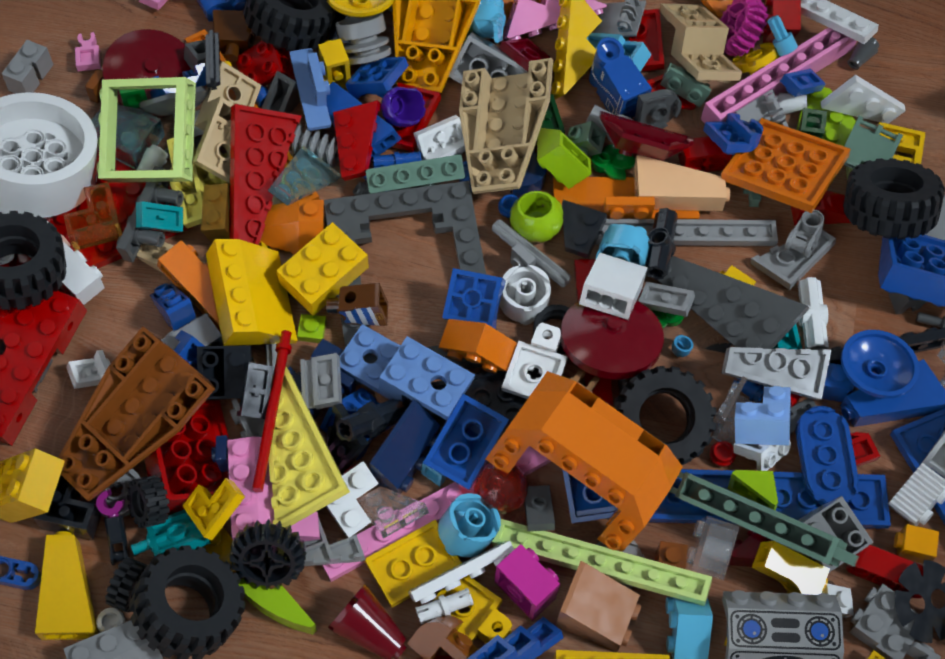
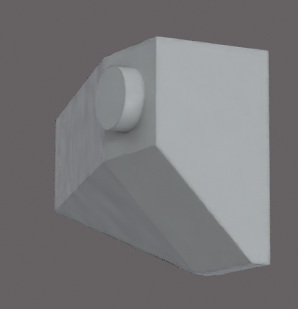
M472 32L457 56L449 77L462 84L463 71L485 68L491 78L528 72L501 51L497 45Z

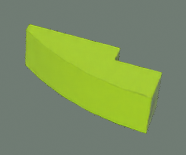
M245 577L241 579L238 585L244 587L245 598L263 614L294 630L312 635L317 632L315 623L282 585L279 590L276 587L267 590L263 585L256 588L253 582L246 584Z

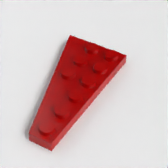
M239 104L231 106L229 239H240L259 245L268 211L271 210L273 204L272 198L274 192L278 189L288 159L287 153L290 144L294 141V132L297 124L300 122L301 115Z

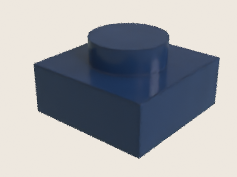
M227 435L216 436V446L211 449L212 461L217 463L221 472H229L227 440L229 439Z

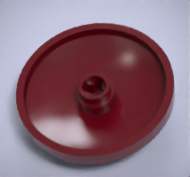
M141 29L126 33L111 44L103 60L102 76L103 80L153 78L155 76H159V78L183 77V71L192 69L184 60L185 44L163 31ZM145 89L148 100L152 99L150 95L151 89ZM118 90L117 105L125 110L120 91ZM140 107L126 110L140 117H166L145 112Z
M580 300L573 304L564 315L560 336L563 350L576 366L587 373L606 379L632 378L640 372L650 369L660 357L664 343L662 325L656 315L638 301H636L628 320L580 305Z

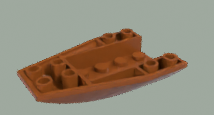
M142 326L108 366L58 458L65 461L61 475L86 500H92L176 435L215 390L214 386L175 350Z

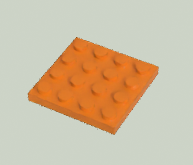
M761 118L759 123L763 126V132L758 146L751 152L736 153L722 171L721 178L732 185L812 213L848 159L851 149Z

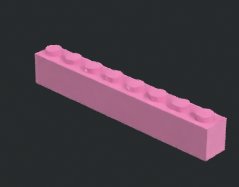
M828 27L799 45L793 52L779 57L706 102L701 120L704 124L705 122H726L728 113H735V111L767 91L773 89L775 95L786 92L785 86L780 82L784 74L812 69L816 73L852 51L857 41Z

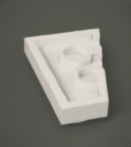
M854 75L821 101L822 109L856 117L861 116L864 119L887 124L906 111L903 103L857 75Z

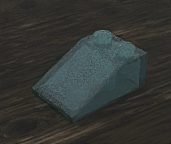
M117 105L115 159L137 170L146 148H150L152 144L158 145L165 136L161 119L138 108ZM101 109L91 120L96 128L97 140L100 137L98 117Z

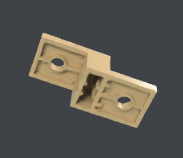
M661 3L660 13L676 29L671 55L696 81L701 83H708L710 80H717L722 83L740 81L742 71L723 55L729 30L723 22L702 4Z
M222 61L220 62L221 85L217 86L216 90H212V87H210V91L203 101L194 125L204 132L192 163L230 184L231 106L239 104L254 107L262 85ZM229 89L235 92V101L229 97ZM220 146L225 147L227 151L226 158L220 155Z

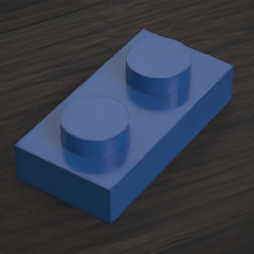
M812 69L784 74L780 80L785 86L786 91L795 97L821 91L826 85Z

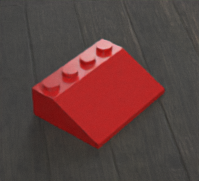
M206 400L176 435L144 459L148 476L156 475V477L160 478V482L164 483L163 489L167 490L168 493L166 499H169V504H167L170 508L169 513L184 510L183 504L198 485L207 488L213 496L225 478L229 479V472H221L217 463H213L211 455L212 447L216 446V436L227 435L228 437L219 400Z

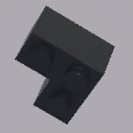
M60 474L48 513L34 516L33 519L41 529L53 532L67 531L76 537L93 540L102 515L95 504L79 501L81 494Z

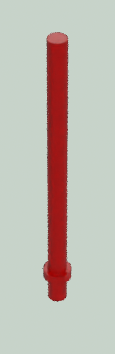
M287 330L281 332L280 342L276 344L277 358L252 486L254 492H263L287 357L292 350L290 345L292 333Z

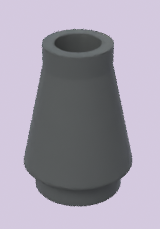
M871 37L865 44L858 42L850 59L847 61L848 65L858 70L865 62L878 53V41Z

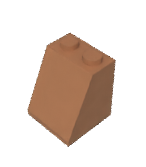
M580 561L561 607L556 627L618 652L620 646H626L632 631L627 628L630 620L636 621L640 612L641 605L637 604L640 595L587 563Z

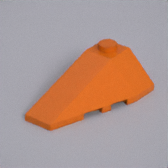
M296 200L272 205L264 223L265 228L260 243L262 241L266 246H270L272 250L278 251L280 249L291 252L294 256L325 229L326 214L324 200Z

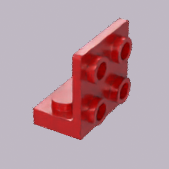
M261 40L238 56V61L236 62L238 71L263 87L273 81L277 71L296 81L289 51H286L284 48H275L273 44H267Z

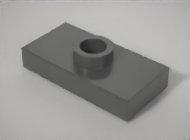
M550 485L523 486L527 531L555 530Z

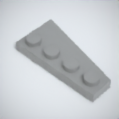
M729 347L726 349L721 374L767 387H791L792 394L814 400H822L831 350Z

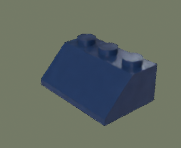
M414 399L370 462V472L379 483L377 486L399 498L403 491L406 493L410 489L414 481L413 475L417 470H422V463L440 434L441 425Z

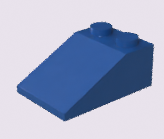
M462 394L423 464L470 490L488 463L485 460L508 428L511 421L469 396Z
M563 470L571 523L610 518L617 510V507Z

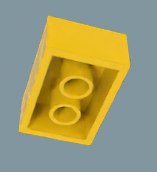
M332 222L276 270L278 281L314 316L326 306L327 298H335L342 286L350 285L369 268L368 255Z
M36 448L0 461V519L14 523L48 513L65 461Z

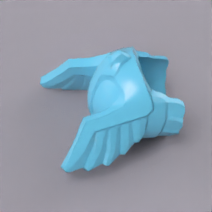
M481 0L463 45L472 32L485 39H494L495 43L503 41V30L506 22L503 0Z

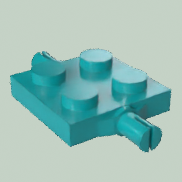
M184 509L169 515L163 524L147 527L146 539L133 545L131 544V548L135 556L147 550H151L154 556L163 554L165 550L175 547L178 551L180 546L190 545L191 549L195 550L197 546L203 547L211 542L203 537Z

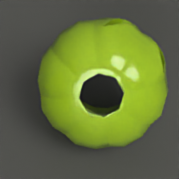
M531 191L525 193L515 200L511 207V227L530 243L549 241L562 228V205L547 192Z

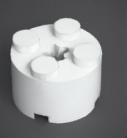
M528 265L527 267L515 266L504 274L503 279L506 280V284L501 295L500 308L510 319L523 325L531 324L534 322L537 314L549 306L551 286L548 275L542 269L533 265Z

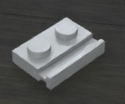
M333 353L311 357L312 359L310 360L301 359V391L308 409H322L341 404L342 391L339 355Z

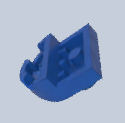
M728 113L726 122H705L703 131L724 153L734 155L736 153L753 151L760 142L763 126L754 119L747 122L740 120V114Z

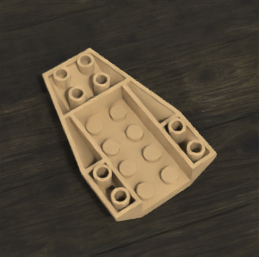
M552 58L529 61L528 73L491 78L485 68L463 71L459 115L471 188L474 194L520 189L550 102Z

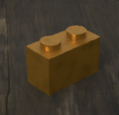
M228 183L204 185L201 231L211 243L215 239H229L230 186Z

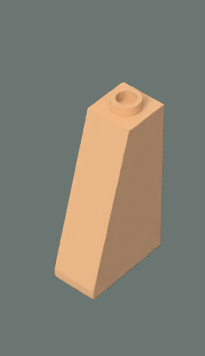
M641 155L636 156L634 165L635 197H654V210L668 208L670 210L723 211L725 202L730 200V188L726 187V181L721 176Z

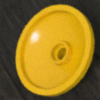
M327 0L329 5L337 12L355 18L378 15L388 9L395 1Z

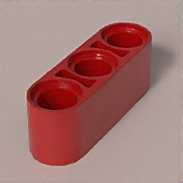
M869 545L856 554L859 558L855 567L847 564L846 570L857 577L880 586L884 584L893 591L909 592L898 579L902 572L914 563L913 561ZM916 563L923 576V565ZM915 594L911 598L921 599L923 597Z

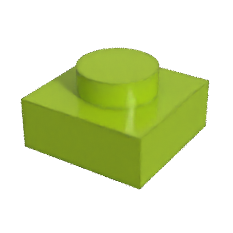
M301 314L297 334L298 341L320 343L324 339L327 322L326 316Z

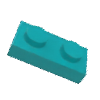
M143 201L137 202L136 228L173 233L183 232V207Z

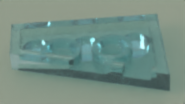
M303 145L268 191L288 206L337 181L341 174Z

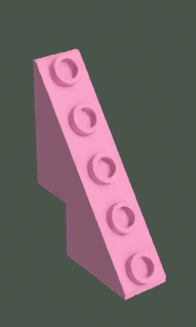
M514 0L503 33V41L521 39V36L528 34L530 38L542 34L541 29L549 27L550 31L558 29L557 20L560 16L559 0H542L541 4L532 0ZM585 0L597 15L603 14V8L607 7L606 4L596 0Z

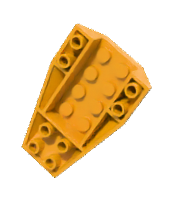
M395 0L393 2L395 57H405L409 65L398 78L397 85L399 82L442 93L481 0Z

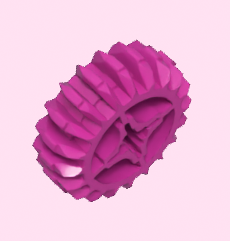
M733 0L731 5L728 4L726 11L723 12L722 17L719 19L729 28L724 53L734 57L737 55L741 57L744 53H748L750 48L755 47L757 40H760V35L764 33L763 28L767 25L765 20L768 18L767 8L761 0Z

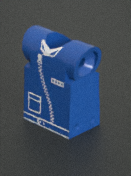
M607 37L599 41L589 74V82L597 88V94L608 112L614 115H625L633 118L635 117L638 95L651 92L652 87L631 58L624 55L623 46L618 40Z

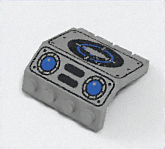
M723 591L722 602L727 621L725 659H843L842 611L836 595L826 593L801 594L798 592Z

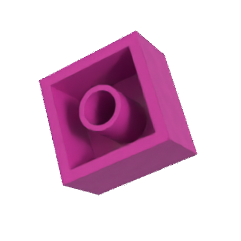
M520 544L496 566L494 582L533 621L556 600L560 583L558 582L557 574L552 569H545L538 562L539 557L532 549H526Z

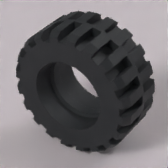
M246 0L243 15L249 29H252L253 34L257 37L260 36L263 42L273 44L275 48H284L286 51L308 48L314 50L318 47V44L325 43V40H327L336 10L329 5L327 0Z
M894 158L865 161L863 164L856 166L848 176L843 204L844 213L853 225H857L858 229L863 232L868 231L871 235H880L887 239L891 237L897 239H905L906 237L911 239L917 238L919 235L927 234L937 225L945 187L937 174H934L929 168H923V165L918 163L913 164L908 160L899 161Z
M9 211L7 214L0 212V258L11 254H26L33 257L30 261L19 266H0L1 309L10 310L11 308H17V310L26 309L25 306H37L41 303V300H48L52 297L53 291L57 292L62 285V281L65 279L67 266L61 234L57 232V228L52 223H47V220L39 215L34 217L32 213L25 211L23 214L18 213V211Z
M656 366L654 369H646L634 376L622 387L619 395L615 398L614 409L642 428L639 412L647 398L659 393L669 394L676 398L686 412V429L678 439L664 444L669 447L681 465L691 462L692 459L704 452L703 449L712 440L711 433L715 431L717 424L713 422L714 416L717 415L716 407H712L710 402L714 399L711 393L707 394L703 389L706 385L701 380L696 381L693 379L694 374L688 371L684 373L680 371V368L673 366L670 368Z
M190 545L180 546L178 551L175 547L165 550L163 554L156 555L150 564H147L132 590L129 610L134 613L130 618L133 626L139 627L137 631L138 636L141 640L146 638L150 642L148 644L150 649L153 651L156 648L163 652L162 656L169 659L172 655L177 656V659H188L190 656H192V659H203L205 655L215 653L220 646L224 645L242 619L241 615L245 610V602L242 599L245 597V591L243 586L238 585L241 579L237 572L233 574L231 571L232 566L227 560L223 562L219 559L220 555L212 552V554L205 552L206 548L197 546L194 550L191 549ZM181 585L194 589L207 602L210 618L194 621L181 617L168 604L165 588Z

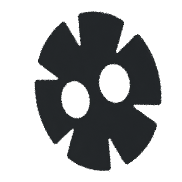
M930 560L923 561V576L915 562L909 565L898 579L909 592L895 591V608L901 625L904 627L915 619L910 636L924 643L933 642V627L940 641L945 639V606L938 609L931 602V594L935 589H940L945 593V582L941 584L945 568L939 563ZM915 594L921 595L925 601L924 611L920 614H915L910 608V599Z

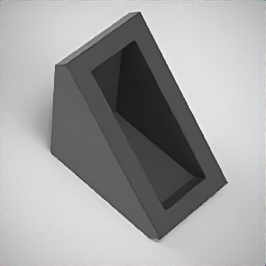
M277 71L262 109L291 113L300 103L297 82Z

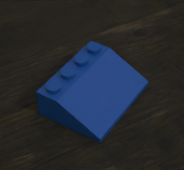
M919 235L917 238L912 239L910 237L905 239L891 237L887 239L882 236L878 270L880 288L889 293L906 295L914 300L928 301L939 307L945 306V240L928 235Z

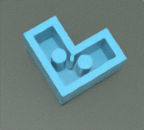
M666 597L665 609L666 614H669V628H672V636H667L666 640L667 653H671L672 659H708L713 620L708 597L705 606L673 597Z

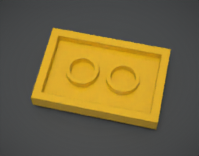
M436 520L365 558L368 569L391 608L411 598L408 593L409 590L462 564L458 556H452L446 552L445 545L439 537Z

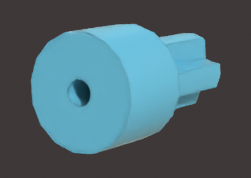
M776 15L768 19L767 22L775 37L773 45L778 55L784 56L796 50L798 45L792 32L786 31L781 18Z

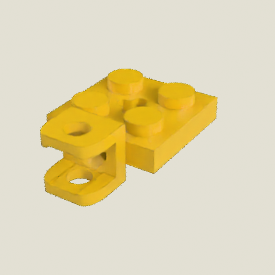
M469 575L460 579L461 585L454 589L446 591L445 588H442L433 600H438L440 595L446 597L465 588L469 589L474 605L469 606V612L460 613L457 610L451 612V616H455L463 621L458 631L467 635L472 640V643L477 636L484 643H488L497 635L504 639L512 633L511 621L497 610L502 604V599L473 578L471 579Z

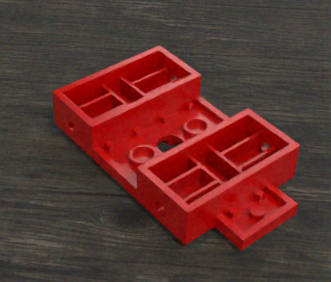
M53 291V296L48 300L43 299L39 305L34 307L32 305L25 306L26 309L17 310V308L2 310L0 306V340L4 341L6 345L5 352L0 355V441L10 446L14 444L37 402L32 392L55 352L64 354L87 312L80 299L63 292Z

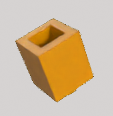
M906 524L900 532L895 534L894 547L897 548L896 555L922 564L924 560L933 561L937 557L939 531Z

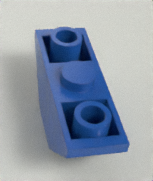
M167 283L159 285L154 289V293L149 295L172 330H178L196 319L190 299L172 283L169 285Z

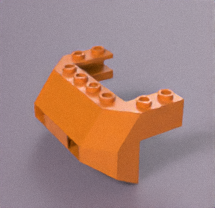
M548 371L485 459L495 468L508 475L528 446H531L586 487L617 507V510L605 524L607 527L597 539L609 549L621 552L647 525L683 468L666 444L578 382Z

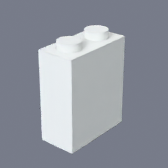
M599 253L584 283L579 304L628 320L643 287L648 267Z

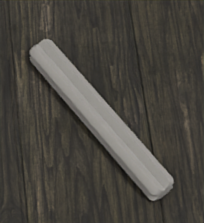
M498 219L492 225V231L512 248L517 243H520L536 258L535 266L542 269L558 285L565 287L571 281L569 273L505 222Z

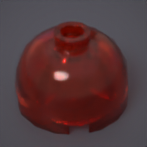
M516 464L509 473L495 467L492 469L487 467L478 477L474 486V493L482 497L480 501L487 508L497 509L499 515H504L522 506L528 493V481L524 472Z

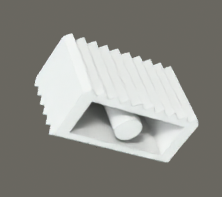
M922 463L888 504L891 509L913 526H918L919 523L925 525L933 515L931 509L937 502L941 505L945 501V479Z

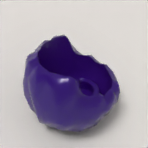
M395 87L385 93L380 107L386 122L399 128L416 125L424 117L426 111L422 93L416 88Z

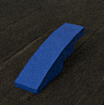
M542 617L527 630L519 626L504 639L499 635L495 636L467 659H535L563 639L562 630L545 617Z

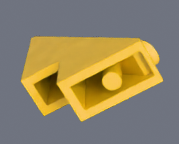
M559 0L560 16L557 20V28L559 29L558 38L555 42V50L557 52L553 65L555 75L551 87V93L554 95L555 100L564 96L593 64L596 49L586 38L602 20L585 0Z

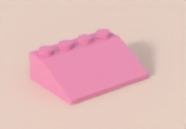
M252 436L227 440L229 480L234 481L245 496L231 515L233 540L236 538L238 531L244 530L247 524L254 526L257 520L265 524L268 519L273 524L274 509L271 504L273 492L272 483L270 482L269 461L263 492H254L252 490L262 437ZM318 511L291 526L292 532H299L300 539L304 540V542L320 539Z

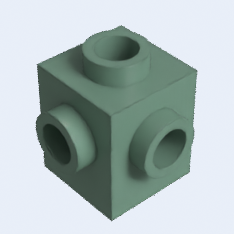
M593 121L570 127L567 137L590 157L602 153L606 133Z

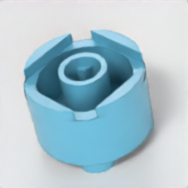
M611 224L603 235L596 259L599 253H603L646 266L650 250L648 242L650 239L647 236V231L641 226Z
M473 493L458 496L439 520V537L445 545V550L448 554L467 558L475 557L483 553L496 537L501 526L500 515L492 503L489 505L482 500L484 497Z

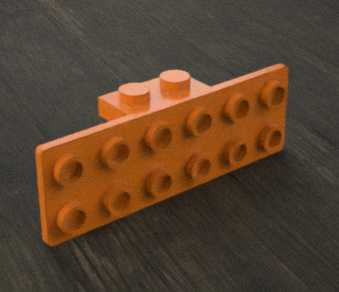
M587 177L570 189L553 178V196L561 205L562 201L566 200L606 213L607 219H655V214L659 212V210H654V197H635L634 177H626L625 180H617L610 177ZM672 210L676 211L678 219H699L700 213L697 210Z

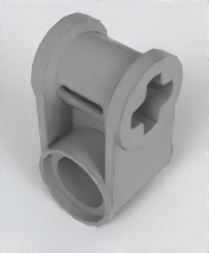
M815 209L812 213L805 211L795 228L790 232L785 243V249L796 250L803 253L804 257L809 258L822 235L824 215Z

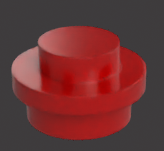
M726 441L714 443L709 451L711 461L719 467L730 466L736 458L734 447Z

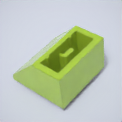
M540 129L537 138V161L543 169H547L553 174L557 182L563 183L570 189L591 175V159L564 133L556 129Z

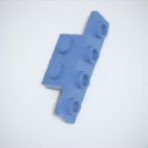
M312 48L290 51V59L307 129L312 131L330 128L331 120L327 108V95H330L328 80L324 81L323 76H325L323 61L319 62L317 52L313 53Z

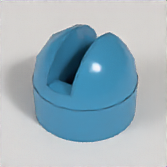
M685 335L676 336L671 347L673 354L682 358L689 355L693 349V341Z

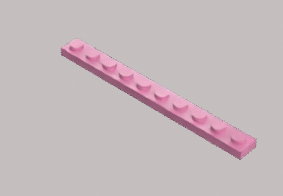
M528 446L508 475L495 468L491 463L487 464L470 490L453 482L357 534L365 558L434 520L438 523L458 496L473 493L486 498L552 461L541 455L531 446ZM365 560L362 562L322 565L332 582L365 564Z

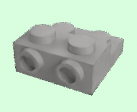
M884 584L878 589L872 587L864 599L868 604L864 610L859 608L850 620L854 625L849 633L886 659H903L915 640L910 636L915 619L903 627L896 613L895 592Z

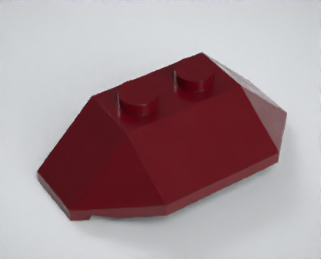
M599 112V118L615 148L619 149L618 153L632 157L634 153L664 161L693 145L694 139L690 136L607 112Z

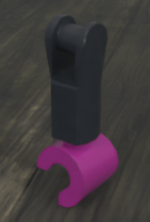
M108 489L98 496L96 506L102 514L108 515V518H104L110 561L112 566H115L116 562H121L123 559L130 557L123 515L118 513L123 509L125 499L117 501L114 507L109 506L107 499L111 495V489ZM122 543L123 550L115 551L114 544Z

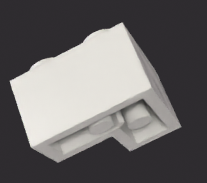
M364 461L342 475L350 492L326 506L347 538L371 523L356 499L379 483Z

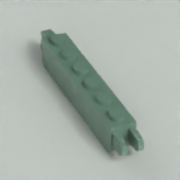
M680 472L678 477L682 481L679 488L677 489L672 486L669 491L683 501L828 565L838 567L840 561L855 567L859 556L846 551L848 544L843 542L842 539L688 472Z

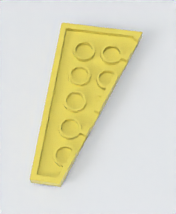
M287 367L285 368L269 455V474L273 492L271 504L274 509L273 524L281 521L282 527L294 525L350 492Z

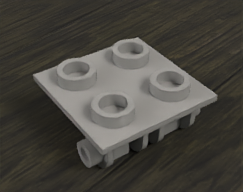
M646 0L604 3L607 7L603 8L604 13L600 14L602 22L597 26L595 33L621 34L623 37L637 36Z
M773 89L735 111L736 114H740V120L750 122L751 119L759 122L763 118L789 127L785 119L786 115L783 114L784 110L780 108L777 101L778 96L774 94Z

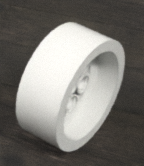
M26 92L0 97L1 212L7 214L9 211H18V213L23 214L25 211L32 213L34 217L38 215L42 218L51 217L72 210L90 195L97 180L98 140L93 122L82 109L63 98L44 93Z

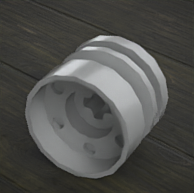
M383 13L365 18L349 17L335 24L338 39L350 41L343 45L346 53H348L350 65L372 63L392 53L390 46L385 45L389 42L388 37L377 36V34L386 30Z

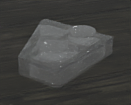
M381 486L358 499L360 506L383 539L429 513L425 503Z

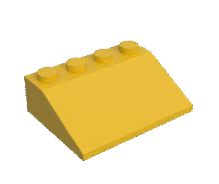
M215 239L206 252V258L223 345L277 344L280 342L283 330L292 333L290 344L297 343L298 340L288 293L279 284L276 272L281 267L279 252L240 239Z

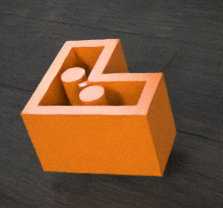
M448 319L438 348L447 352V357L450 359L461 361L462 358H465L472 363L481 364V369L487 372L496 373L497 370L508 371L517 342L486 323Z

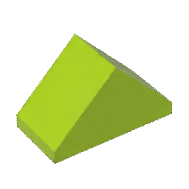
M735 470L732 472L728 490L776 511L778 498L773 471Z

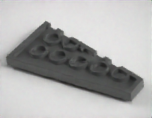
M672 256L670 259L668 275L664 279L657 280L662 285L694 291L695 298L690 309L734 347L773 349L810 309L805 304Z

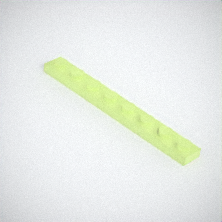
M501 519L500 529L492 540L493 547L504 541H510L514 549L522 544L526 549H532L539 557V560L577 570L580 561L617 582L702 606L706 604L712 583V576L548 531H527L526 525Z

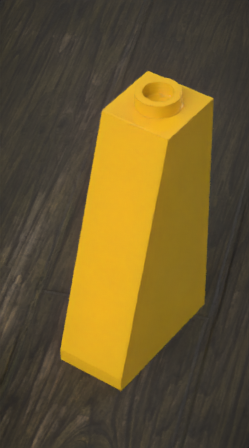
M58 531L55 535H46L35 634L41 640H85L99 634L81 545L75 535L67 531Z

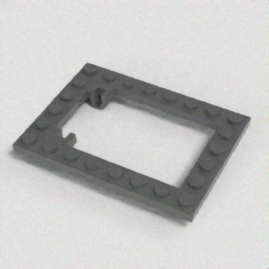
M469 181L324 200L327 226L333 222L356 244L372 242L369 220L432 212L434 233H453L459 269L486 274ZM359 276L358 278H356V279H355L350 285H348V286H351V285H360V284H361V278H360V276ZM341 316L346 348L361 325L346 324ZM439 345L427 347L464 369L482 367L481 364L472 363L465 358H462L461 361L448 358L447 352L438 348ZM372 353L366 354L363 357V360L367 363H374L378 359ZM355 380V384H356V385H361V384H362V383H360V382H358V381Z

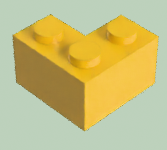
M341 38L318 44L319 62L323 61L325 67L324 81L328 80L329 85L335 82L344 90H347L345 84L351 78L350 63Z

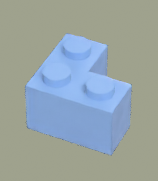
M764 387L763 403L736 402L735 444L789 445L791 387Z

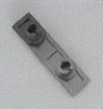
M154 166L153 170H165L159 166ZM146 182L136 203L143 201L181 206L184 195L182 191L168 189L170 182ZM135 206L132 215L127 219V225L123 234L117 240L116 248L124 261L134 262L142 244L161 248L165 242V234L160 231L136 228Z

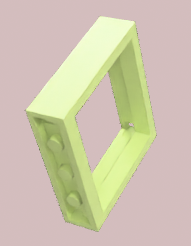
M186 77L102 80V88L99 93L101 112L98 117L100 124V137L97 142L99 148V161L97 163L98 179L110 183L192 181L196 83ZM176 88L173 170L115 171L118 90Z

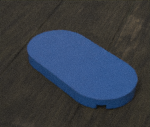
M815 406L808 409L796 424V439L804 487L810 498L821 506L840 496L848 504L859 487L850 428L842 415L840 416L835 412L836 410L827 406Z

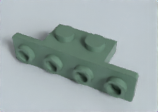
M460 154L372 168L365 171L370 194L432 186L441 182L465 178L462 156Z

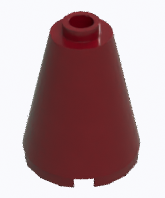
M365 584L328 626L332 632L383 659H391L392 657L398 659L407 648L403 644L406 641L405 636Z

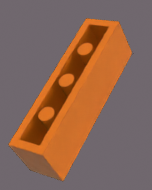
M180 240L158 259L157 267L190 299L191 303L203 315L207 313L221 333L208 263H203L197 257V251L190 244L186 245Z

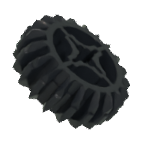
M268 519L265 524L257 520L254 526L247 524L244 530H239L236 538L231 543L229 557L232 570L237 572L239 578L245 577L246 584L253 582L256 588L263 585L267 590L270 586L274 585L279 590L282 583L289 586L292 579L297 580L300 572L304 569V560H306L307 553L304 540L300 539L299 532H292L291 525L282 527L281 521L277 524H271Z

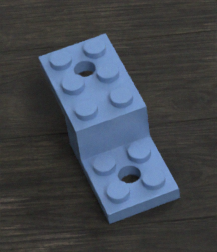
M363 324L340 355V371L389 400L395 399L404 402L406 398L412 401L414 399L421 406L445 420H448L462 394H465L475 378V374L408 336L400 346ZM372 353L378 359L374 363H367L363 360V357L366 354ZM440 379L445 382L446 386L441 390H436L431 386V382Z

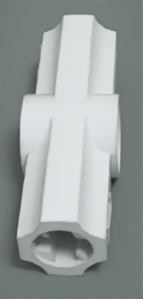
M807 277L798 283L800 303L810 308L798 321L799 326H803L805 349H828L829 343L826 329L828 307L826 304H823L821 281L817 280L816 277Z

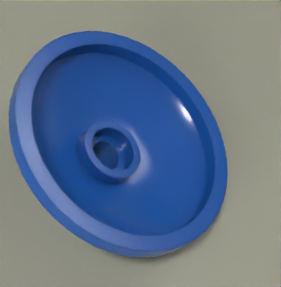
M864 330L850 337L842 349L841 365L846 377L855 387L866 394L878 398L900 397L908 393L918 380L919 362L914 351L905 341L894 334L881 330Z

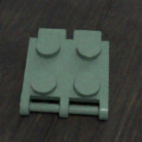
M858 116L844 147L851 149L844 165L854 169L865 161H875L880 158L889 160V158H893L903 135L900 133L896 135L883 129L882 125L876 126L862 120L863 117ZM860 124L875 130V132L860 126ZM880 133L895 139V141L880 135Z

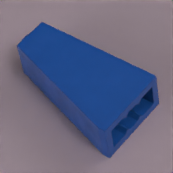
M335 82L329 85L330 95H327V108L330 120L334 124L333 112L362 105V103ZM378 115L376 118V133H373L371 144L373 149L370 162L373 160L372 156L382 154L402 139L396 130Z
M923 359L918 361V380L908 393L896 398H878L857 390L846 395L840 407L844 418L850 421L853 427L922 417L945 408V389Z

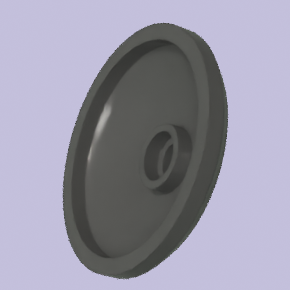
M206 85L196 87L195 108L204 101L210 91V87ZM176 92L140 102V109L157 116L173 115L175 120Z

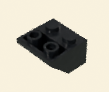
M251 345L197 346V371L207 378L215 388L207 399L242 398L246 369L243 368L244 363H252Z

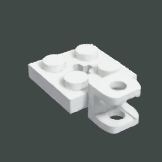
M540 323L534 332L531 344L518 341L501 387L502 391L528 399L547 371L562 376L568 357L557 353L561 331L558 327ZM534 368H538L539 374L542 376L535 380L531 379L530 375L527 374L528 370L533 371Z

